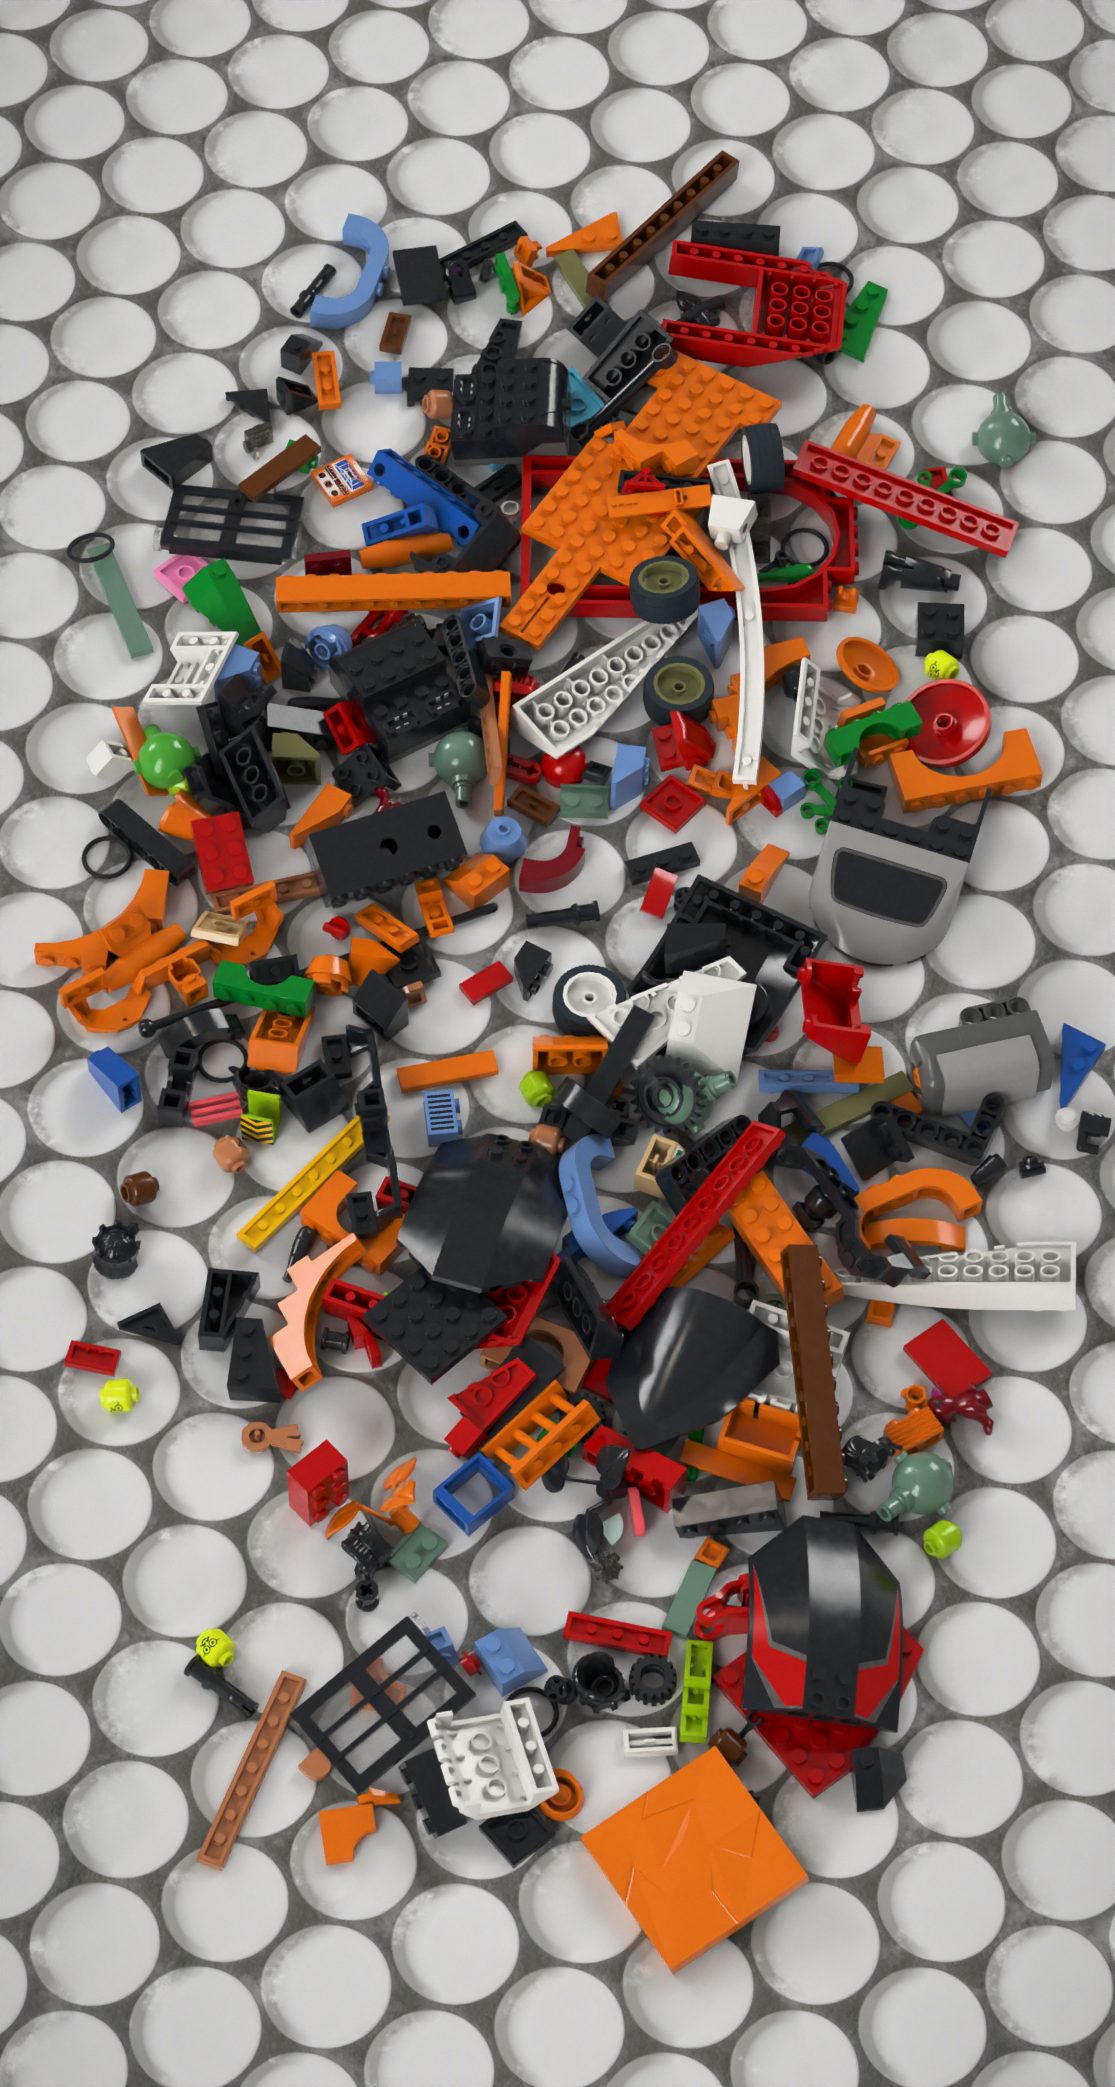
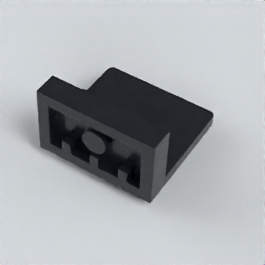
M365 743L332 771V775L341 790L352 795V805L355 808L381 786L383 788L387 786L394 791L402 786L381 751L368 743Z
M879 1113L841 1138L852 1163L863 1181H867L895 1161L908 1163L915 1158L894 1116L891 1114Z

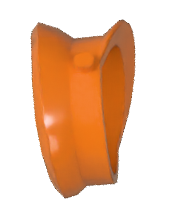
M555 1768L553 1772L559 1792L538 1806L552 1820H571L583 1808L584 1792L580 1783L569 1771Z

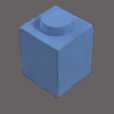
M374 362V371H370V384H375V394H402V362Z
M788 770L768 784L778 796L783 813L804 799L805 782L791 770Z

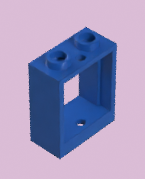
M478 1452L433 1490V1502L469 1537L514 1499L515 1484L508 1475H502L497 1470V1466L489 1457L485 1458ZM479 1472L500 1494L473 1516L451 1494Z

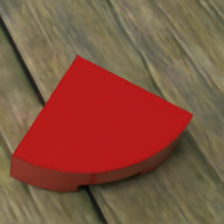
M767 785L762 789L761 804L777 818L783 814L782 805L774 790Z

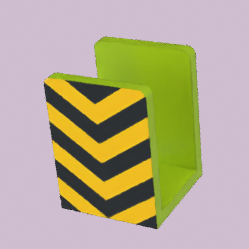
M248 1090L249 1114H241L240 1117L242 1139L274 1145L281 1121L280 1096Z

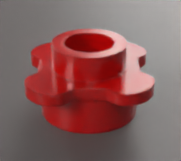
M463 1650L464 1656L459 1659V1662L470 1677L476 1673L481 1676L482 1673L479 1668L482 1664L474 1653L469 1655Z

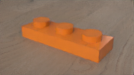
M334 350L312 352L319 411L341 409Z
M374 903L354 914L356 923L400 953L419 942L418 933Z

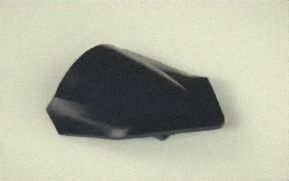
M666 1287L658 1296L656 1303L642 1316L640 1323L631 1331L620 1327V1331L624 1336V1345L621 1347L619 1357L612 1358L605 1384L632 1446L638 1451H646L719 1422L733 1411L780 1365L778 1332L764 1324L744 1308L725 1298L694 1288Z

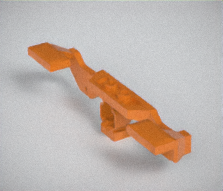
M270 880L230 901L231 916L235 921L255 912L258 920L253 932L244 937L239 946L200 939L187 947H181L175 953L165 958H160L154 964L140 970L125 999L104 1010L90 1009L86 998L108 987L106 973L101 967L58 989L60 1003L64 1009L68 1008L77 1022L83 1025L87 1032L120 1033L141 1021L152 999L149 990L167 981H170L175 990L182 994L183 1002L187 1007L209 997L207 982L201 976V970L198 965L211 959L215 966H219L221 960L243 964L247 967V962L258 961L268 956L277 938L278 928L284 919L283 913L274 902L278 900L275 883Z

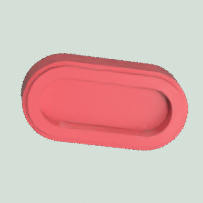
M631 1487L628 1488L627 1495L634 1537H642L646 1534L640 1492L639 1488Z

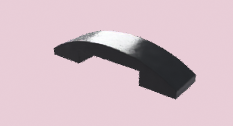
M544 1103L538 1125L554 1126L562 1131L572 1113H569L566 1107ZM622 1118L623 1120L610 1136L612 1146L635 1145L641 1121ZM593 1129L592 1132H591V1134H599V1135H602V1134H600L599 1132H597L595 1129Z

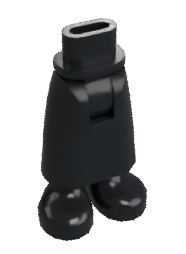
M886 550L878 589L885 590L892 581H900V588L935 592H942L944 590L947 593L948 590L958 591L961 575L953 574L950 569H946L938 564L906 555L905 558L899 557L893 551Z

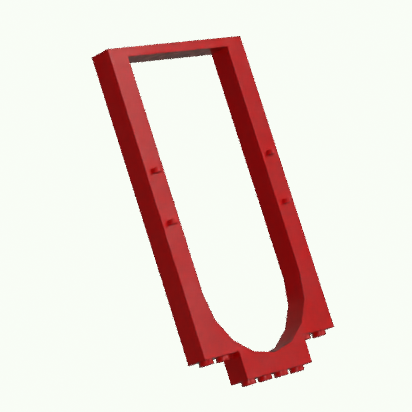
M523 455L521 527L531 515V488H553L577 456ZM715 459L712 464L726 459ZM729 459L739 491L749 492L744 478L742 459ZM784 460V488L781 491L772 493L791 496L813 508L828 525L833 548L831 555L820 569L807 578L791 585L759 588L762 620L827 622L828 612H832V598H828V594L832 593V585H854L855 576H859V562H855V557L859 555V543H854V539H858V525H854V520L857 521L858 507H853V499L850 497H830L829 489L791 475L796 460ZM708 469L700 479L711 480ZM522 532L520 598L531 585L530 536ZM551 584L548 586L547 591L555 595L559 592L564 593L565 588L561 584ZM590 585L566 616L640 618L633 610L630 590L627 585ZM700 587V605L725 598L728 606H732L734 609L735 619L733 620H738L735 591H709L707 587Z

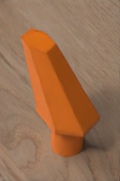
M368 1788V1793L357 1796L359 1805L373 1803L376 1806L401 1803L397 1794L374 1788Z

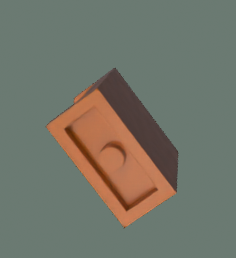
M879 697L843 710L838 719L837 726L841 728L855 719L861 720L869 717L875 711H884L886 702L883 697ZM886 735L869 736L860 743L858 759L864 768L872 765L879 766L889 759L890 754L906 751L905 749L909 741L907 738L896 741Z

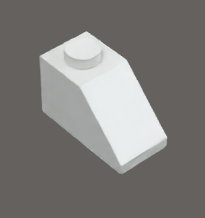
M102 740L86 758L90 771L99 778L114 779L134 771L133 760L126 744Z

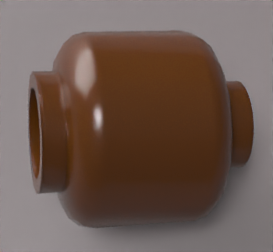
M147 1171L126 1176L120 1185L122 1199L133 1207L153 1202L159 1191L158 1180Z
M719 1728L707 1743L709 1749L714 1746L718 1748L730 1767L733 1764L739 1766L748 1755L744 1751L747 1747V1741L732 1728H725L724 1730Z

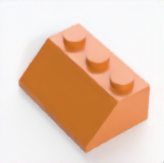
M541 1035L533 1037V1070L543 1071L548 1075H594L608 1051V1041L604 1036L598 1035L582 1037L566 1035L564 1037Z

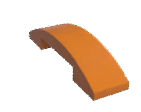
M438 878L415 882L418 901L430 938L455 933Z
M902 1218L864 1224V1237L871 1249L889 1250L890 1248L884 1239L889 1234L904 1236L910 1245L940 1246V1251L965 1252L966 1250L965 1227L954 1223L932 1219Z

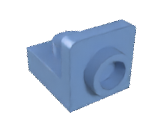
M445 1626L424 1634L452 1667L460 1663Z

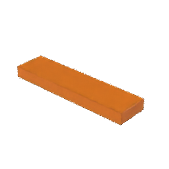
M493 1050L396 1068L402 1093L499 1075Z

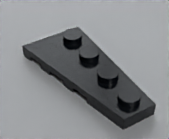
M500 318L489 338L486 348H483L477 364L473 366L471 374L497 373L498 360L516 359L522 331V321Z

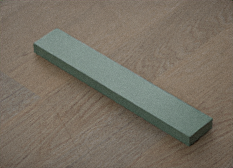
M106 543L87 549L89 558L104 553L108 550L110 544ZM113 551L105 558L91 562L131 659L153 653V646Z

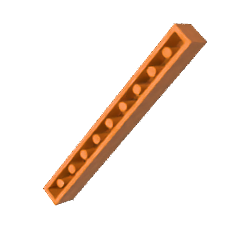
M495 570L493 572L470 571L465 573H457L455 571H448L446 573L423 572L419 574L402 572L399 574L377 573L374 575L355 573L352 575L330 574L328 576L308 574L306 576L283 575L282 577H276L277 613L461 609L498 596L502 598L501 608H511L510 572Z

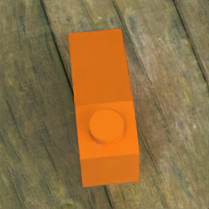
M764 756L760 758L757 785L749 784V789L747 790L743 788V784H738L726 810L725 823L728 826L761 802L762 789L782 775Z
M327 783L290 832V848L296 849L302 846L309 834L340 825L345 818L348 819L354 809L352 795Z
M768 843L749 865L739 883L738 893L763 904L790 852Z

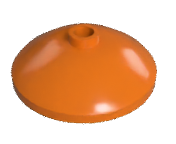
M860 637L845 638L838 645L836 650L838 664L845 676L856 686L872 693H888L896 687L899 682L897 666L881 647Z

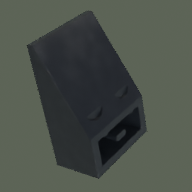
M596 295L566 329L599 358L628 323Z

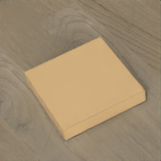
M204 911L193 926L191 937L239 946L250 930L251 921L246 919L235 921L232 916Z

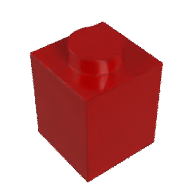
M463 1416L444 1440L450 1445L447 1450L459 1459L463 1456L469 1461L488 1436L468 1418Z

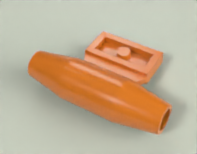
M862 404L845 422L830 449L887 470L901 443L882 433H870L876 417V410L871 405Z
M422 533L386 540L359 550L358 554L362 569L393 568L413 564L409 556L411 551L427 561L438 554L452 551L453 547L449 533Z
M134 904L97 930L108 950L119 956L105 970L108 987L104 990L107 993H112L133 983L140 970L154 964L160 958L171 955L187 939L183 929L178 924H173L151 935V923L140 905Z

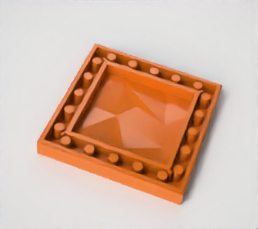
M716 1746L580 1837L590 1855L672 1974L687 1966L809 1882L808 1875Z

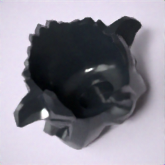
M243 1064L241 1068L236 1066L228 1067L229 1071L235 1075V1079L232 1081L234 1088L241 1099L247 1103L248 1090L269 1094H283L276 1086L274 1077L269 1078L265 1072L266 1070H250L247 1064Z

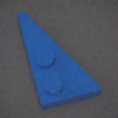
M1066 1023L1063 1024L1061 1032L1059 1094L1061 1108L1069 1106L1106 1047L1105 1043Z

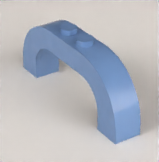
M349 213L342 229L343 244L358 247L369 255L357 287L351 294L341 298L316 295L310 309V326L324 329H339L356 324L370 313L377 297L382 295L383 281L388 279L390 273L388 239L384 231L368 218Z
M591 1134L585 1136L565 1151L559 1162V1178L569 1221L578 1244L590 1260L607 1273L626 1279L638 1266L641 1259L638 1248L632 1243L624 1242L615 1237L603 1221L591 1169L600 1171L616 1158L610 1137L607 1139L603 1135Z

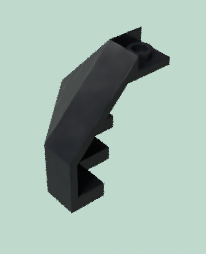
M209 751L183 768L191 792L246 815L228 773L216 776ZM289 801L287 803V809L291 808Z

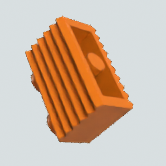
M929 1406L921 1410L918 1407L912 1409L906 1418L900 1421L894 1419L886 1424L883 1431V1437L889 1438L892 1443L903 1446L902 1450H896L895 1458L903 1451H906L909 1455L923 1451L929 1446L940 1442L944 1435L943 1426H941V1423Z

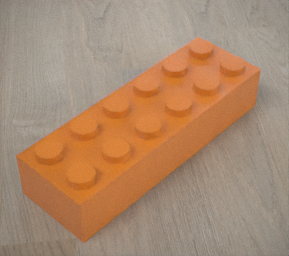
M762 1170L754 1175L749 1186L739 1194L733 1206L725 1214L785 1301L780 1253L789 1244H814ZM822 1257L821 1277L825 1281L824 1303H827L829 1309L844 1300L842 1285Z

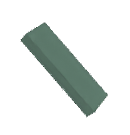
M692 1559L662 1625V1630L673 1632L674 1635L687 1639L697 1617L696 1608L705 1599L716 1575V1568Z

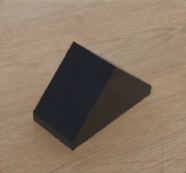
M279 376L276 378L277 401L286 415L315 405L318 402L308 385Z

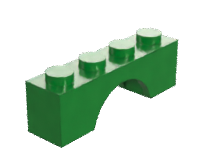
M910 700L904 703L898 702L889 709L873 712L869 717L861 720L855 719L841 728L834 727L825 734L823 746L837 768L850 762L854 747L860 749V743L865 738L872 735H886L896 741L904 738L911 739L920 735L923 722Z
M221 960L212 980L214 998L237 1002L246 1006L264 1008L268 1011L282 1012L291 1016L307 1018L316 998L315 980L291 975L282 983L261 985L253 982L247 976L245 965Z

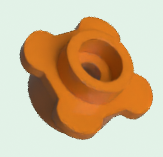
M912 1385L901 1391V1397L906 1402V1410L911 1411L917 1407L924 1408L927 1406L929 1399L926 1398L924 1386Z

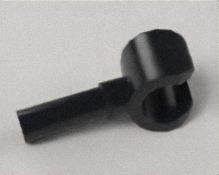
M778 550L774 561L758 572L765 573L775 567L780 569L786 567L789 556L782 558L784 551Z
M749 1711L747 1713V1724L738 1733L743 1738L754 1727L759 1728L764 1725L765 1719L763 1717L756 1723H753V1717L758 1712Z

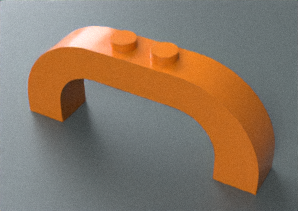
M923 1168L902 1176L895 1175L889 1181L880 1185L874 1184L866 1191L854 1197L864 1212L859 1220L860 1237L870 1251L871 1247L861 1229L864 1224L872 1219L919 1199L931 1198L946 1204L956 1220L960 1222L980 1213L982 1199L966 1179L954 1172L939 1168Z

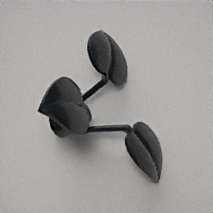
M605 1445L600 1448L596 1458V1469L601 1475L600 1480L566 1475L570 1464L565 1454L541 1476L544 1487L552 1493L560 1492L564 1487L565 1480L596 1485L597 1495L604 1500L588 1508L585 1514H578L573 1523L575 1544L590 1559L597 1560L604 1532L600 1516L592 1512L606 1504H612V1499H622L626 1496L628 1487L622 1477L630 1457V1448L616 1445Z

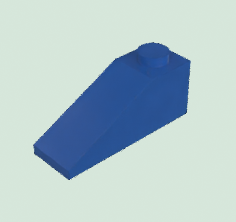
M424 503L361 524L365 544L368 547L386 540L422 533H432L439 530L434 508Z
M812 1132L801 1146L808 1147L824 1157L829 1165L837 1170L842 1183L852 1191V1197L854 1198L859 1195L860 1187L835 1146L825 1136H819ZM804 1166L802 1170L812 1176L807 1167Z

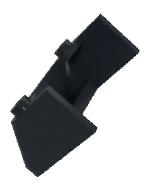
M466 485L463 489L469 504L475 508L476 519L483 524L456 558L449 554L441 553L436 555L429 563L412 551L409 556L415 570L419 573H446L448 571H455L457 573L470 571L493 572L499 570L521 542L520 532L493 502Z

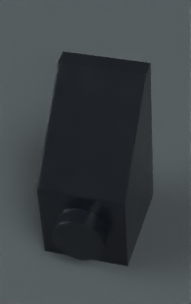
M291 334L280 349L281 367L301 375L312 361V352H318L323 342L305 334Z

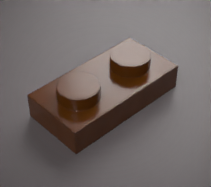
M389 312L380 341L379 351L398 355L402 354L411 324V315Z
M521 784L507 800L508 807L545 827H548L560 812V805Z

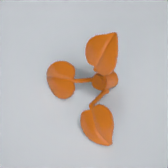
M414 1457L395 1468L383 1483L385 1490L390 1488L393 1490L392 1495L386 1498L380 1506L381 1512L389 1511L390 1518L363 1504H358L354 1500L344 1505L333 1515L326 1529V1539L328 1540L330 1535L347 1526L355 1518L358 1511L361 1510L383 1520L390 1527L395 1524L404 1535L412 1532L420 1521L409 1510L407 1505L416 1502L414 1495L416 1483L413 1479H407L413 1472L417 1459Z

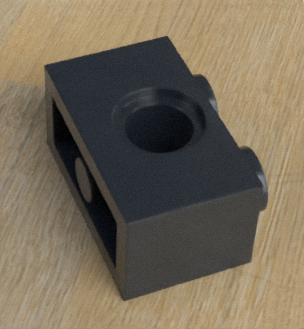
M483 637L478 648L485 674L501 675L502 671H510L514 677L526 678L533 661L527 641Z

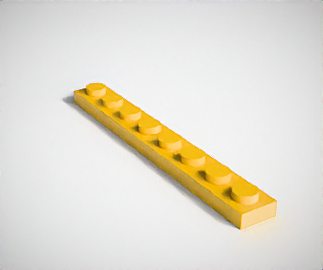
M358 1115L237 1233V1239L257 1253L319 1191L337 1169L341 1170L364 1147Z

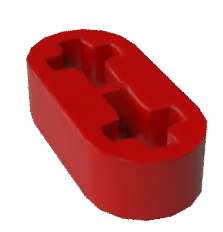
M512 754L507 755V766L509 764L513 765L509 769L507 768V779L526 785H536L540 782L542 769L537 762ZM531 771H534V772H535V773H532L531 776H530V775H527V773H530Z

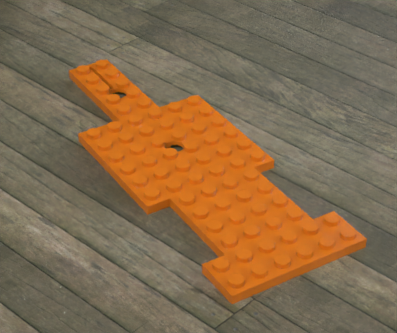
M676 351L678 354L676 363L669 369H660L646 382L658 389L626 428L625 432L640 441L651 444H671L687 439L699 453L698 469L682 477L700 479L708 469L707 465L712 464L738 429L742 430L744 426L770 423L782 408V402ZM594 435L521 527L522 533L557 550V552L501 622L499 631L515 640L527 641L528 646L537 651H540L600 572L629 586L631 572H633V569L638 564L653 557L668 556L674 549L669 543L672 536L660 526L671 512H666V517L639 515L609 519L606 497L621 496V493H617L620 470L634 471L629 469L626 460L615 452L612 443ZM662 465L652 470L653 474L670 475V473L667 474L664 471ZM705 507L686 510L696 520ZM558 583L564 586L565 591L564 593L559 592L552 595L547 591V588L551 584Z

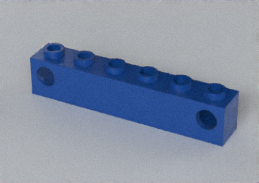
M391 448L377 451L367 472L369 476L374 478L373 481L390 490L392 496L406 502L407 507L424 503L434 508L440 531L442 533H449L451 537L457 540V544L464 548L483 525L476 519L474 510ZM463 525L469 529V533L462 528Z

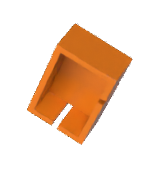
M744 1399L733 1411L726 1415L718 1437L717 1450L791 1475L801 1447L798 1414L760 1403L758 1419L753 1418L755 1401Z

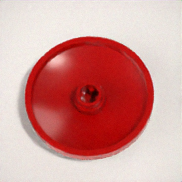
M957 679L932 681L918 688L905 701H911L923 722L920 735L908 739L909 744L905 750H913L917 759L925 766L949 768L960 765L974 757L988 740L992 726L989 705L982 693L967 682Z

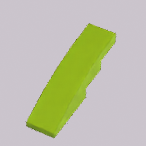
M687 1640L679 1742L706 1744L713 1653L712 1641Z

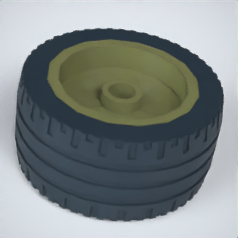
M657 556L641 562L631 572L629 580L631 604L635 614L644 621L654 624L677 623L689 618L697 610L701 596L699 576L695 566L686 559L675 556Z
M672 656L656 662L649 669L644 681L643 702L647 715L654 723L659 726L671 724L670 712L680 711L699 724L707 719L708 712L712 707V700H714V683L712 675L706 666L692 658Z

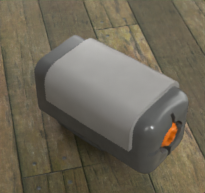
M1012 997L964 1008L960 1013L958 1027L916 1036L910 1045L907 1068L922 1110L929 1115L939 1114L943 1118L979 1110L984 1097L991 1093L999 1094L1004 1099V1103L1008 1104L1033 1098L1036 1092L1049 1090L1051 1088L1055 1060L1038 1012L1036 1010L1031 1011L1029 1003L1024 998ZM992 1104L987 1106V1108L995 1107L997 1105Z

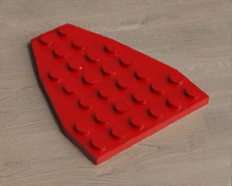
M904 1626L900 1701L924 1652L921 1645ZM745 1652L712 1676V1681L746 1720L749 1710L741 1709L746 1661ZM758 1712L753 1717V1723H756L761 1717L765 1719L764 1725L759 1728L754 1727V1731L812 1799L819 1796L851 1772V1749L869 1748L880 1733L878 1730Z

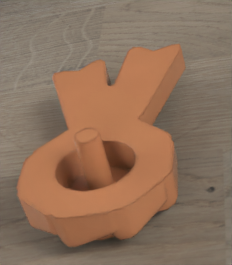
M251 1422L242 1430V1445L252 1453L265 1452L270 1446L301 1454V1446L304 1444V1441L299 1439L298 1424L271 1429L264 1422Z

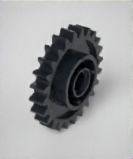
M670 1054L664 1056V1058L662 1055H658L654 1059L646 1060V1064L643 1063L638 1066L640 1071L633 1073L636 1079L630 1082L635 1088L629 1091V1094L635 1097V1099L630 1101V1104L637 1105L633 1112L641 1113L639 1121L647 1120L646 1128L655 1126V1133L662 1131V1129L664 1135L671 1133V1131L674 1135L681 1131L684 1132L689 1129L685 1123L689 1126L696 1124L690 1118L698 1119L702 1116L695 1113V1110L705 1108V1105L698 1104V1101L707 1098L706 1095L699 1094L700 1090L705 1088L704 1085L698 1084L702 1077H695L696 1068L689 1070V1062L686 1061L681 1064L679 1056L672 1060ZM672 1083L678 1091L679 1104L673 1113L669 1114V1112H666V1114H662L658 1107L667 1108L673 1101V1091L667 1085ZM682 1084L687 1087L690 1086L693 1090V1107L689 1116L683 1122L677 1125L671 1124L664 1118L672 1117L680 1110L684 1098L682 1094ZM661 1089L667 1090L671 1095V1102L665 1107L659 1100Z

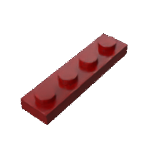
M568 1611L563 1639L642 1656L649 1654L652 1658L654 1654H658V1658L661 1659L663 1656L668 1658L673 1632Z

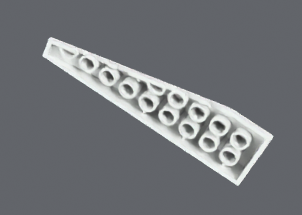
M698 608L689 618L677 623L654 624L647 621L641 622L512 705L510 723L523 738L555 759H559L591 738L643 680L649 669L665 655L698 617Z
M1076 1242L1017 1243L1015 1248L1005 1249L1004 1245L994 1246V1251L980 1252L978 1248L971 1249L964 1255L950 1252L922 1256L919 1258L931 1274L926 1279L912 1278L908 1274L895 1288L880 1280L850 1275L845 1267L831 1269L842 1285L844 1295L916 1306L970 1310H1033L1037 1312L1042 1310H1076Z

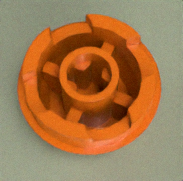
M326 954L314 957L304 974V978L315 980V989L323 991L322 995L342 996V991L348 993L349 986L352 985L348 962L336 955Z

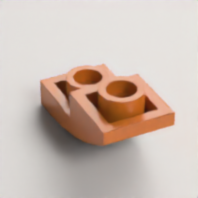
M434 425L430 441H427L423 455H430L445 466L452 450L450 429Z

